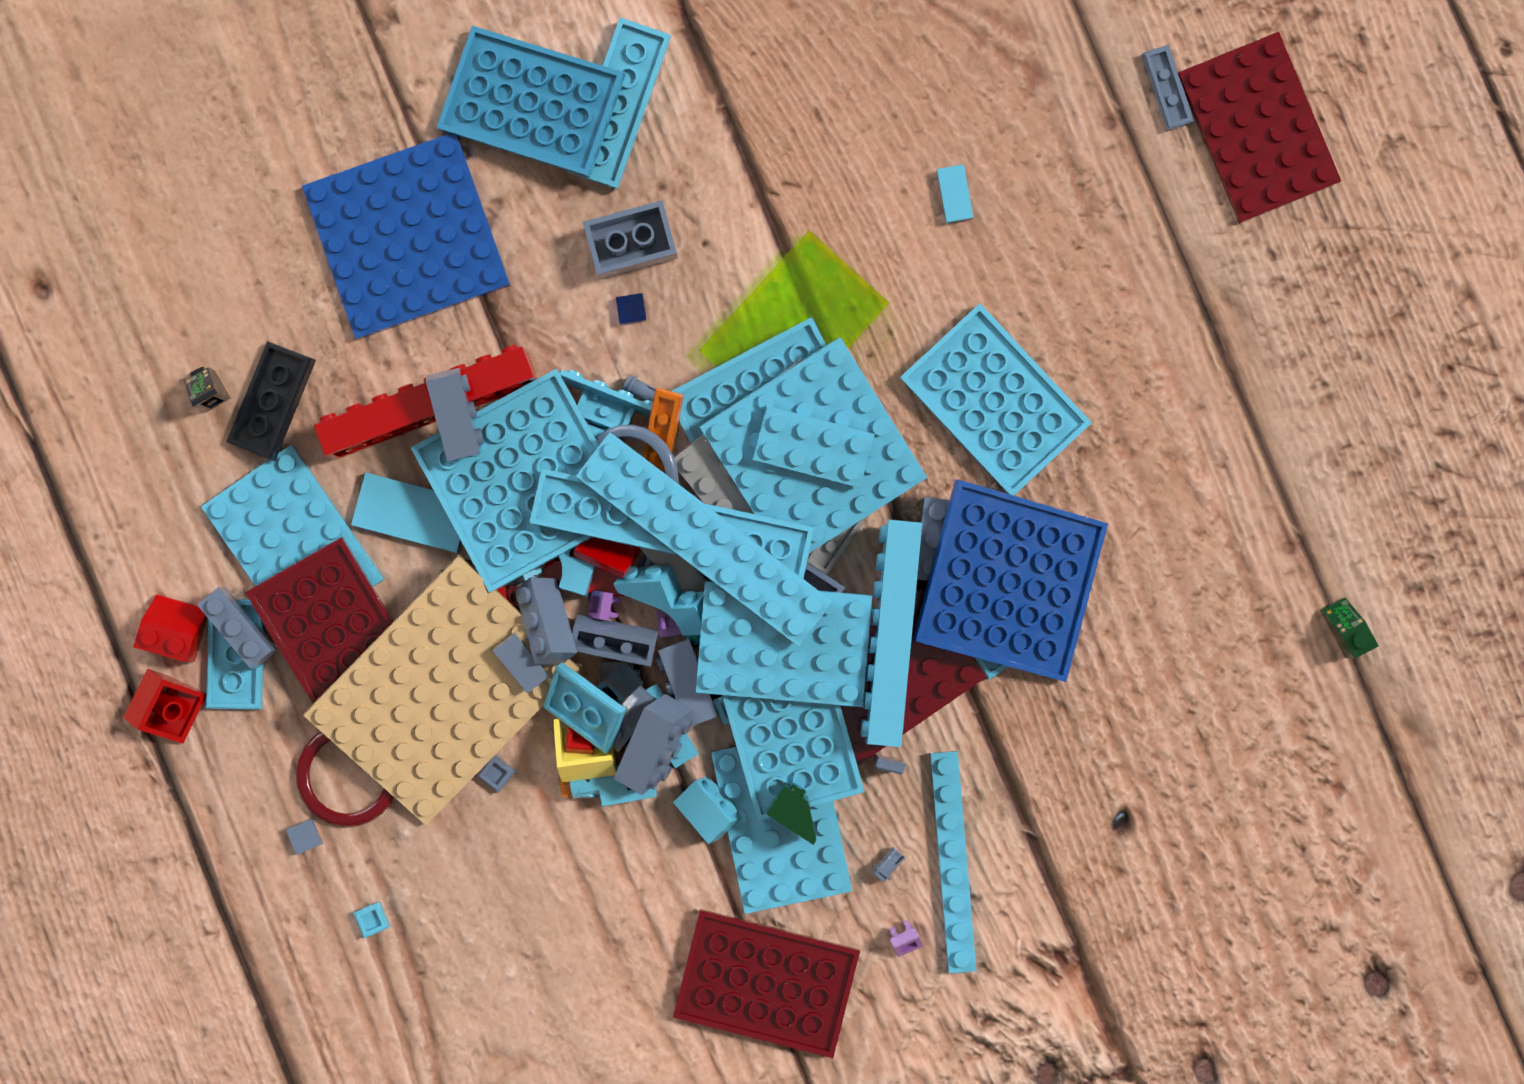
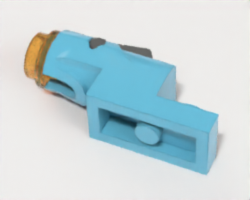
M615 775L562 782L559 777L562 798L569 797V800L576 798H597V795H600L602 806L657 797L658 792L657 787H655V789H649L641 795L613 779Z

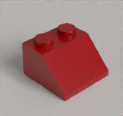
M156 594L141 619L133 647L183 662H195L207 616L197 605Z
M147 668L123 718L138 730L184 744L206 698V693L171 676Z

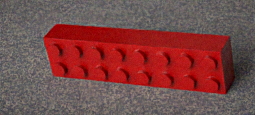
M511 345L501 350L502 354L491 357V354L484 355L475 359L476 364L468 367L465 364H461L449 369L460 368L461 375H467L470 391L466 392L468 402L473 401L475 407L507 396L538 379L530 356L522 346ZM426 378L423 379L424 383L414 387L413 384H407L398 388V393L388 396L387 393L375 396L371 399L372 403L364 406L361 403L351 405L345 408L346 413L336 416L335 413L320 417V422L314 424V428L325 456L337 460L437 422Z

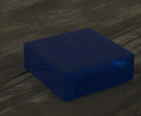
M643 293L616 297L620 325L647 321Z

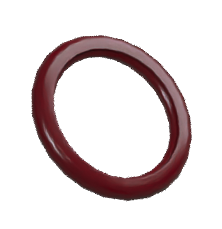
M320 731L304 746L298 759L296 782L302 801L316 817L331 825L354 827L373 821L384 813L394 799L385 788H383L380 796L371 806L356 813L335 812L323 805L313 793L310 784L311 763L321 747L331 741Z

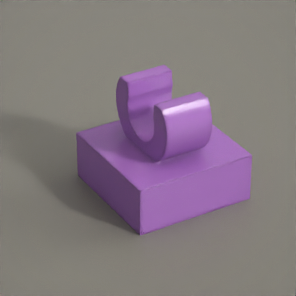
M593 590L590 594L587 616L608 621L609 617L616 618L618 613L610 611L611 603H620L621 600L613 597V593Z
M656 610L659 638L682 635L676 622L666 612Z
M907 920L904 921L906 931L901 934L896 932L894 926L890 928L893 936L890 940L898 957L923 947L916 928L912 929Z

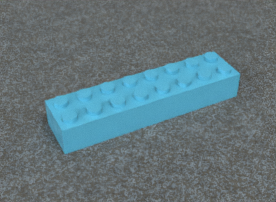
M887 520L885 525L879 528L878 543H883L882 553L877 554L876 570L880 571V580L874 582L873 598H878L877 609H872L870 625L875 626L874 637L869 636L868 653H872V664L866 665L865 680L870 681L869 692L864 691L863 708L867 709L866 719H861L860 736L865 737L864 741L867 744L901 747L922 531V523Z

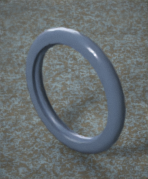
M618 425L607 429L596 438L598 445H600L611 432L618 439L633 438L643 441L657 452L662 460L665 474L679 484L678 467L674 455L667 444L650 430L636 425Z

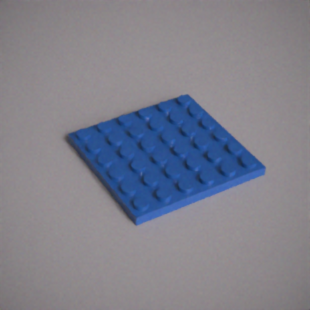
M449 133L302 185L356 340L511 286L457 135Z
M955 479L912 641L1067 682L1108 523Z

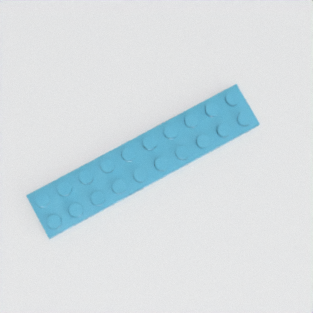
M611 432L576 475L580 481L798 647L833 603L828 597Z
M541 469L530 524L677 555L576 476ZM705 504L801 578H804L814 527Z

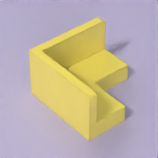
M559 719L553 720L557 769L562 782L613 776L616 774L615 750L613 747L606 754L599 748H594L593 755L567 753L565 746L568 727L562 728Z

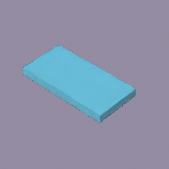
M365 472L351 525L458 553L461 540L434 490Z
M237 599L265 633V625L250 600ZM208 619L206 708L263 709L264 663L258 668L250 669Z

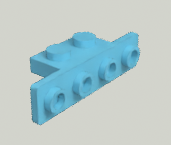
M560 370L559 374L565 385L583 391L577 406L586 421L609 429L618 425H630L635 412L650 418L653 401L644 400L642 402L635 399L633 394L625 390L617 392L609 389V386L602 381L593 380L592 382L584 379L583 375L577 371L568 370L566 372Z

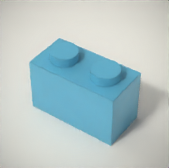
M706 777L694 781L673 802L708 844L719 840L741 819L736 813L735 806L730 801L725 800L719 793L718 786Z

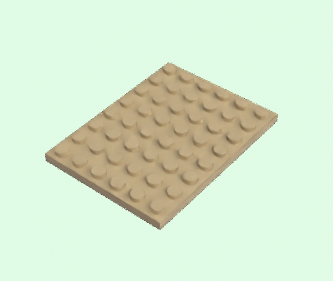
M460 555L435 578L303 715L425 825L447 805L544 705L554 672L558 666L542 665L549 674V677L529 693L522 688L493 652L497 645L514 632L531 652L521 612L497 590L489 593L483 582L484 579ZM571 659L564 663L575 672L579 670V666Z

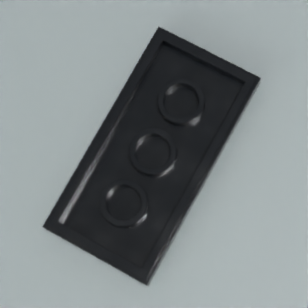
M267 341L226 442L269 460L276 461L316 360Z

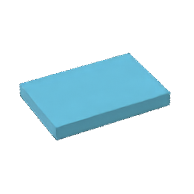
M563 662L556 667L543 705L546 710L605 754L612 749L626 712V708Z

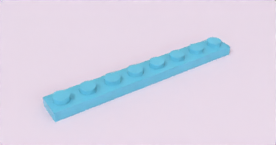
M958 751L930 753L948 972L976 971Z

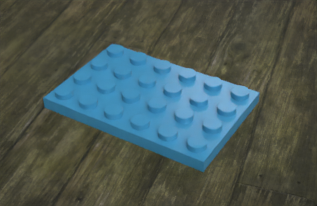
M472 26L436 128L442 132L451 133L461 138L590 178L626 75L624 72Z

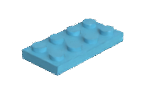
M766 405L752 459L860 488L875 434Z

